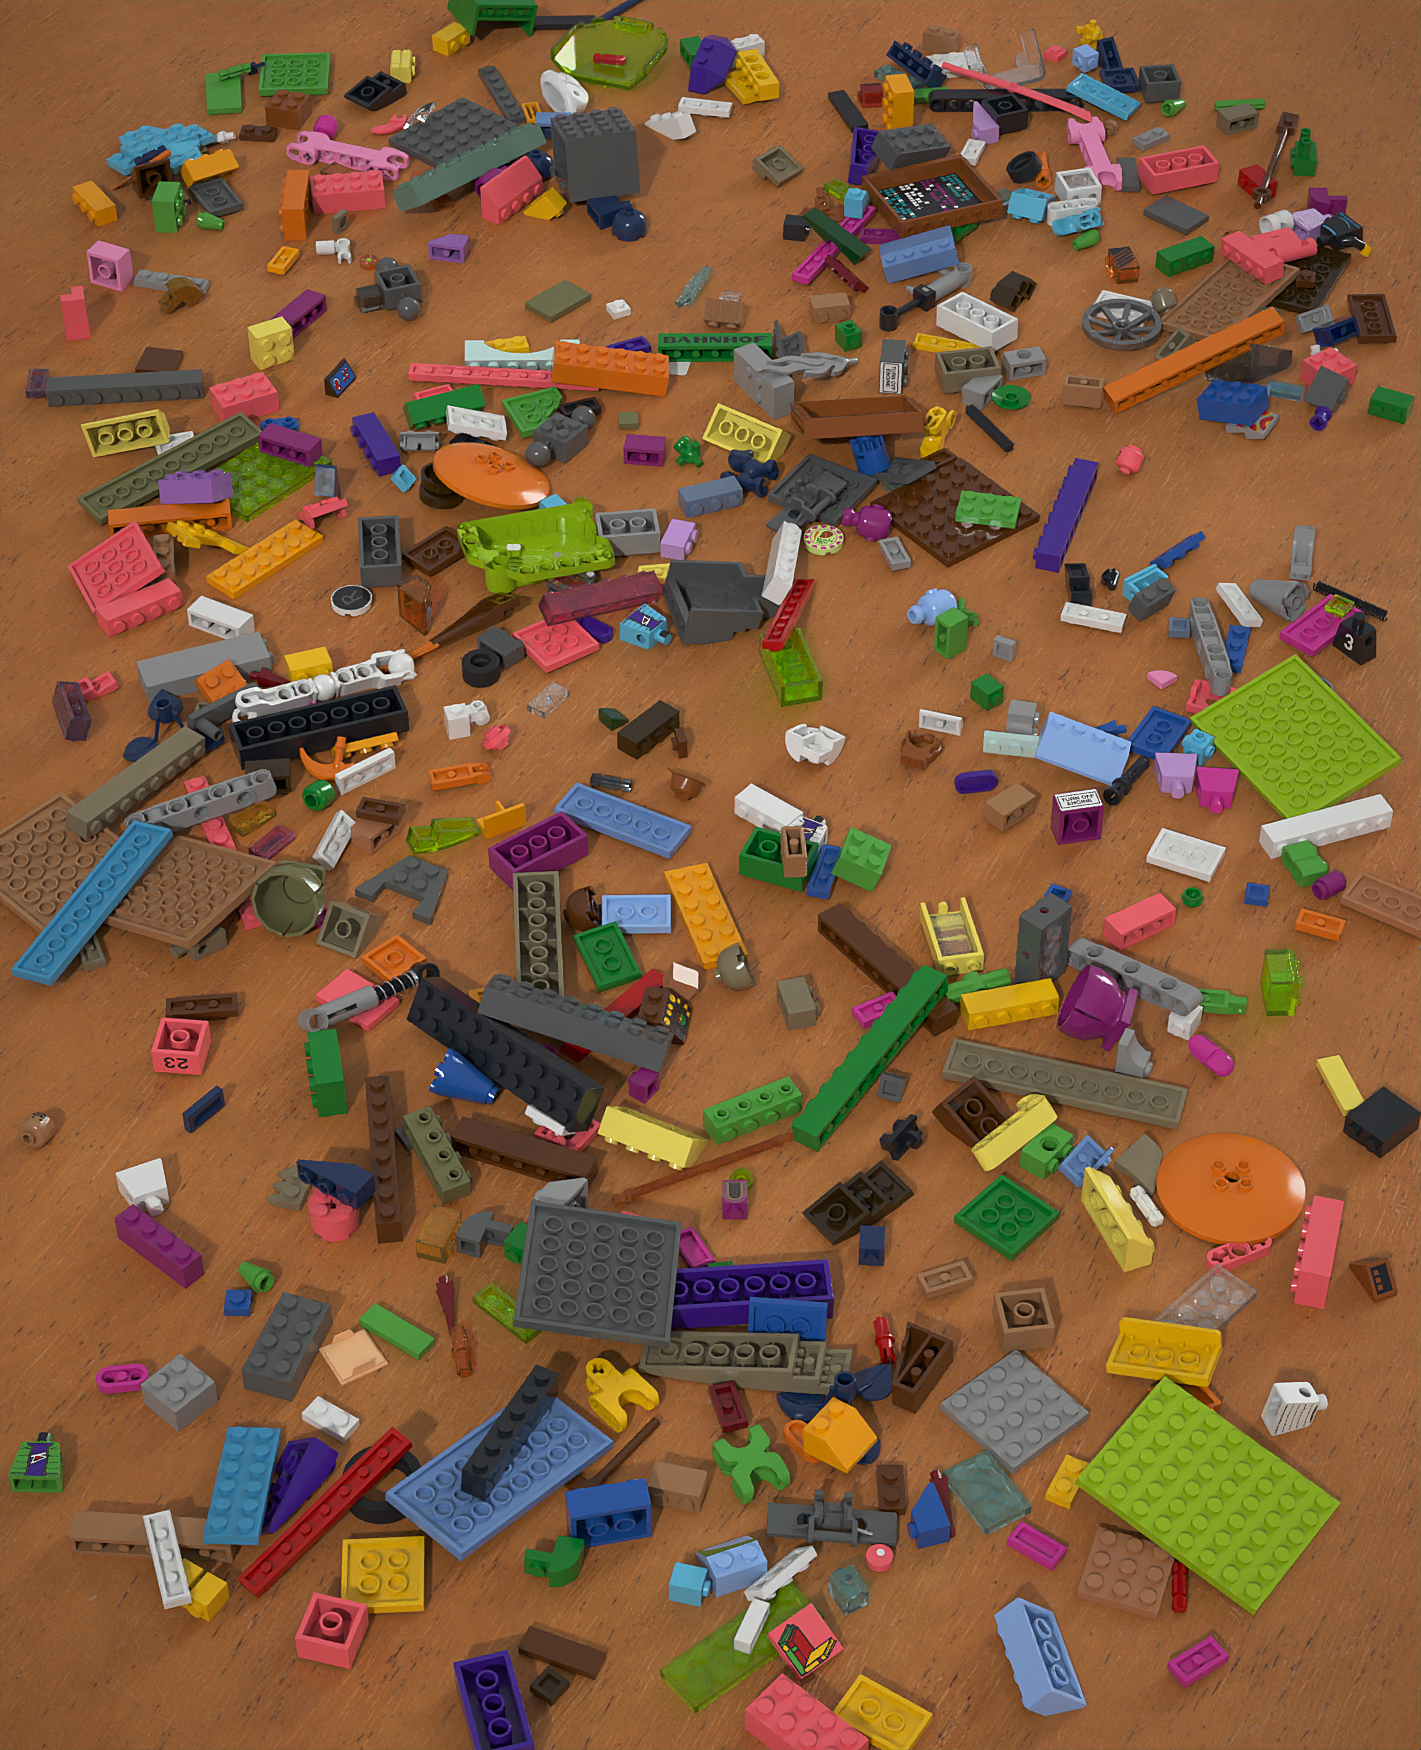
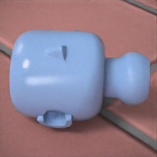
M935 588L926 591V594L919 598L917 604L908 609L907 617L915 625L923 623L928 626H935L936 616L953 607L957 608V602L951 592Z

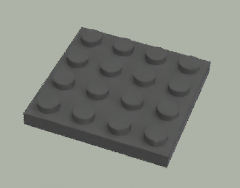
M808 454L768 493V501L783 506L781 494L785 491L789 492V497L796 491L795 482L799 478L803 480L802 484L805 487L826 470L848 483L836 495V501L825 507L816 518L819 521L837 527L842 522L845 508L854 509L877 486V479Z

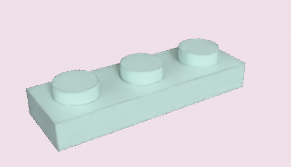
M985 731L983 752L1034 758L1039 736Z

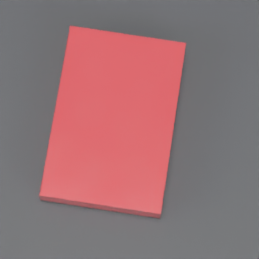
M346 969L316 994V1001L325 1004L367 985L373 988L374 984ZM391 995L387 997V1000H380L377 1007L351 1017L348 1020L364 1030L370 1031L400 1005L399 999Z

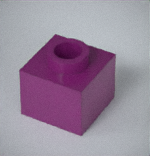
M643 1067L637 1072H633L628 1080L629 1096L645 1104L659 1090V1073Z

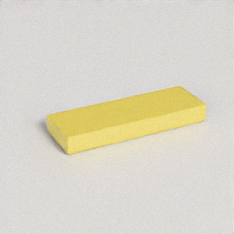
M1339 1055L1317 1059L1316 1066L1342 1115L1346 1116L1364 1102L1359 1090Z

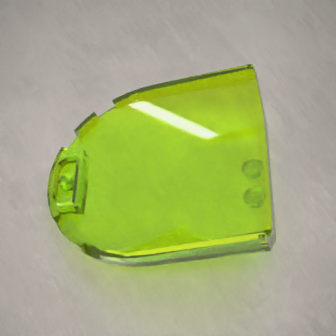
M614 16V20L604 21V17L592 18L589 24L584 25V22H580L574 25L551 49L550 57L551 61L561 72L572 76L578 81L588 82L591 85H604L607 88L614 87L631 90L650 74L664 56L668 48V38H666V32L662 28L655 29L654 24L646 20ZM594 53H601V55H625L626 63L624 66L618 65V63L616 65L602 64V62L597 64L593 62Z

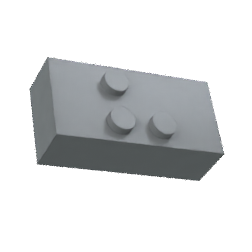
M755 343L734 349V382L773 420L791 414L790 402H794V381L784 374L768 371L755 373L759 366L766 365L768 359L772 360Z

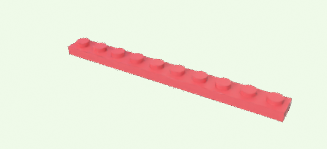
M411 363L408 373L409 380L418 382L430 381L436 383L448 382L530 388H551L556 386L557 389L599 391V388L551 382V371Z
M205 776L183 781L187 794L209 787ZM222 815L200 823L208 843L237 851ZM252 894L236 908L245 931L263 926L254 914L251 902Z

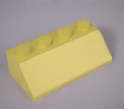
M718 403L702 439L729 451L733 449L743 451L750 449L754 452L753 459L765 463L767 460H776L784 453L791 435L782 429Z
M159 409L81 424L93 458L169 443L170 428L165 414Z
M607 1106L597 1133L605 1136L604 1141L618 1145L619 1142L625 1144V1149L631 1152L639 1153L643 1151L648 1153L647 1158L661 1162V1159L669 1162L668 1166L677 1170L693 1167L709 1143V1139L624 1106Z
M1086 1167L1084 1170L1081 1201L1123 1272L1150 1265L1153 1253L1155 1252L1154 1243L1145 1235L1142 1223L1134 1217L1131 1205L1123 1199L1120 1187L1114 1184L1110 1176L1091 1167Z

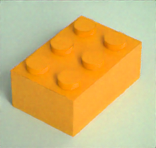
M906 73L885 76V83L882 85L883 93L885 94V97L882 98V107L884 109V113L881 115L882 124H885L886 130L913 126L914 90Z

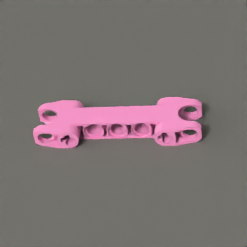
M1093 116L1092 122L1087 124H1081L1076 122L1074 118H1068L1067 140L1069 145L1078 144L1087 165L1083 168L1090 167L1101 185H1110L1115 191L1122 190V168L1120 164L1110 163L1102 142H1105L1103 123L1097 116ZM1083 173V179H1084V182H1085V183H1086V173Z
M301 131L297 134V143H290L286 146L287 156L300 163L312 165L318 161L364 172L371 170L382 171V178L386 181L397 180L399 178V169H405L409 166V156L394 148L369 149L332 141L326 134L319 132ZM302 136H305L308 140L306 142L303 141ZM291 149L298 150L299 155L293 154ZM396 157L403 158L405 163L396 161ZM388 171H393L394 176L389 175Z

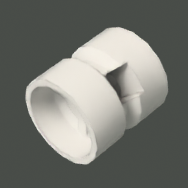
M1285 209L1263 216L1259 221L1261 234L1290 227L1292 230L1294 228L1293 217Z

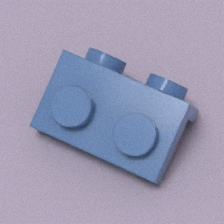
M1086 1135L1057 1169L1079 1188L1083 1185L1085 1168L1091 1167L1095 1170L1098 1168L1103 1170L1112 1160L1109 1156L1114 1149L1110 1147L1104 1151L1089 1135Z

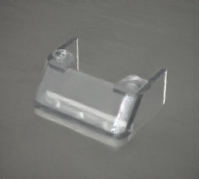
M1034 28L1020 35L1024 51L1015 56L1016 68L990 74V76L1014 82L1020 86L1044 79L1046 70ZM977 43L964 48L963 51L968 69L987 74ZM973 79L982 89H1002Z

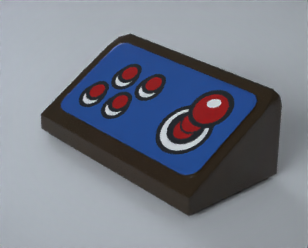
M346 359L341 360L325 377L326 395L339 398L355 381L356 376Z

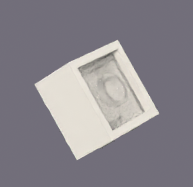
M1090 167L1056 172L1055 192L1060 201L1091 197L1097 199L1098 205H1100L1102 186Z

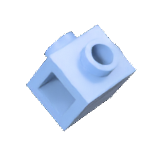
M1087 44L1073 49L1072 64L1084 73L1098 68L1099 53Z

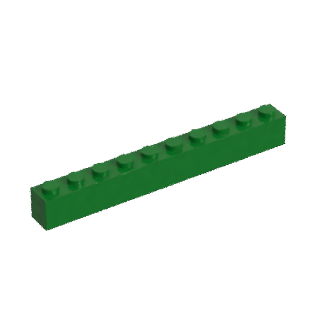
M924 964L918 971L912 974L910 981L899 990L894 1001L886 1006L881 1017L875 1019L868 1033L862 1035L855 1049L848 1052L841 1066L835 1068L828 1082L822 1084L815 1098L809 1100L802 1114L793 1120L794 1141L819 1152L948 991L946 974Z

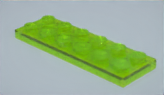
M791 1582L786 1586L778 1588L775 1591L776 1595L770 1600L765 1601L770 1603V1613L751 1654L734 1649V1638L748 1611L746 1609L660 1669V1676L695 1714L779 1655L766 1635L811 1603ZM814 1606V1608L817 1610L819 1615L824 1620V1615Z

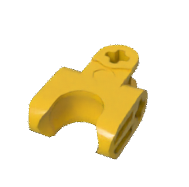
M936 406L928 411L926 414L927 426H924L925 437L920 446L921 458L944 447L945 437L950 429L953 428L956 420L955 410L947 412L943 408Z
M594 1358L587 1363L586 1387L592 1393L588 1398L589 1404L594 1412L615 1432L619 1433L627 1428V1414L621 1408L625 1404L635 1403L648 1411L659 1405L657 1391L635 1370L629 1368L621 1374L609 1361L603 1358Z

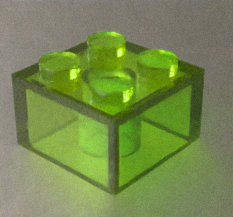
M1293 949L1265 950L1260 985L1266 1016H1295L1296 1006H1300L1299 990L1303 988V978L1298 975L1300 964L1299 959H1295Z

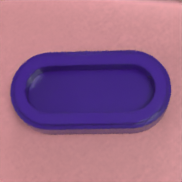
M583 616L576 621L598 643H608L613 639V629L593 617Z
M992 770L964 772L956 776L954 785L957 792L961 794L986 792L993 790L998 785V778Z

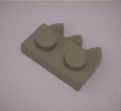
M293 1164L291 1168L278 1172L279 1177L284 1181L274 1183L272 1187L278 1193L272 1194L266 1199L273 1206L301 1212L312 1185L305 1184L298 1178L297 1165Z

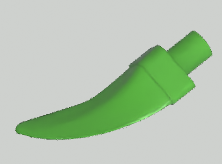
M964 597L960 598L957 601V609L969 617L968 626H977L979 624L978 614L966 609Z

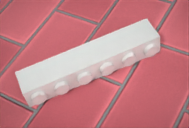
M785 521L772 539L762 597L778 605L782 603L792 587L802 532L797 525Z
M1379 794L1261 825L1259 843L1269 857L1273 859L1281 857L1282 847L1308 840L1313 846L1318 847L1391 827L1393 810L1383 796Z

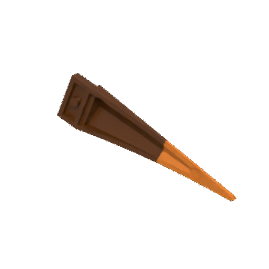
M497 592L480 600L457 621L423 645L409 652L408 655L415 660L498 623L504 617V613L513 611L514 607L521 604L519 597ZM388 664L379 668L380 672H388Z

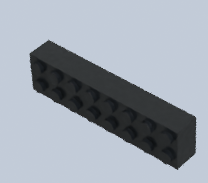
M396 685L229 723L231 744L241 770H245V761L300 757L301 747L304 748L307 755L330 750L335 746L337 737H345V744L393 732L399 734L410 731L408 710Z

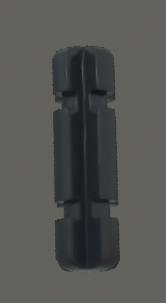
M592 773L590 785L596 787L602 785V788L618 791L622 789L624 792H631L633 780L626 778L621 780L620 777L609 775L602 777L601 774Z

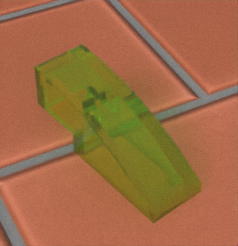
M472 817L432 819L430 826H410L406 842L413 854L430 853L468 841L479 835L480 829Z

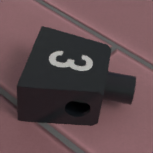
M1356 612L1339 624L1332 646L1361 666L1376 658V629L1366 622L1365 613Z

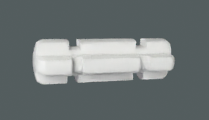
M1139 1185L1131 1188V1198L1134 1202H1137L1136 1205L1144 1216L1149 1218L1150 1224L1153 1227L1162 1225L1164 1217L1157 1210L1158 1208L1150 1197L1145 1194L1144 1189Z

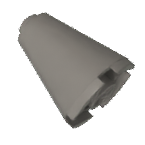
M1257 579L1249 587L1252 599L1284 621L1294 622L1302 616L1306 609L1304 601L1309 598V592L1306 584L1300 581Z

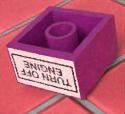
M1096 788L1053 794L1050 828L1057 845L1101 839L1104 805Z

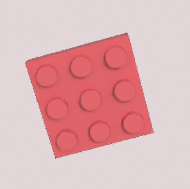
M565 610L512 633L513 638L516 640L520 639L525 646L524 652L545 673L599 650V643Z

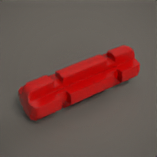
M594 53L593 62L597 64L602 62V64L616 65L618 63V65L624 66L626 56Z
M1179 1562L1173 1563L1172 1610L1175 1613H1184L1187 1608V1566Z

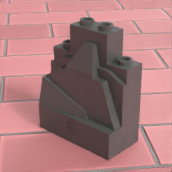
M671 560L662 595L682 644H710L730 641L735 632H745L746 629H758L763 617H775L780 605L762 597L765 575H747L741 562Z

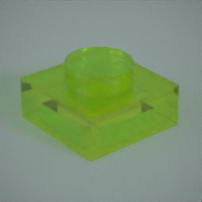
M1335 594L1325 605V611L1343 619L1353 609L1354 601Z

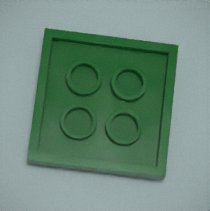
M1001 1174L954 1215V1223L1010 1261H1013L1059 1220L1060 1212Z

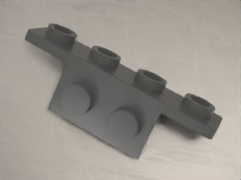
M777 320L774 321L775 329H773V334L777 339L774 342L778 349L776 351L778 358L800 356L801 353H807L804 335L801 330L786 337Z

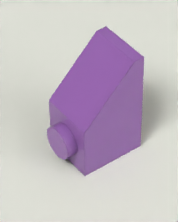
M449 234L429 241V259L465 263L470 253L469 236Z

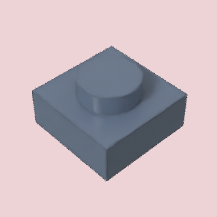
M1169 617L1168 637L1190 638V618Z

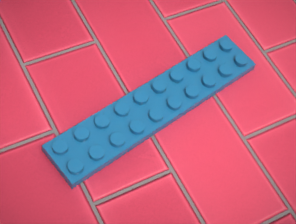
M134 820L11 968L13 976L52 986L173 837L172 830Z

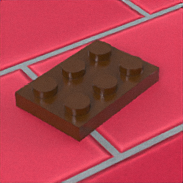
M448 526L443 527L401 553L402 560L429 577L465 556L458 540L457 532Z

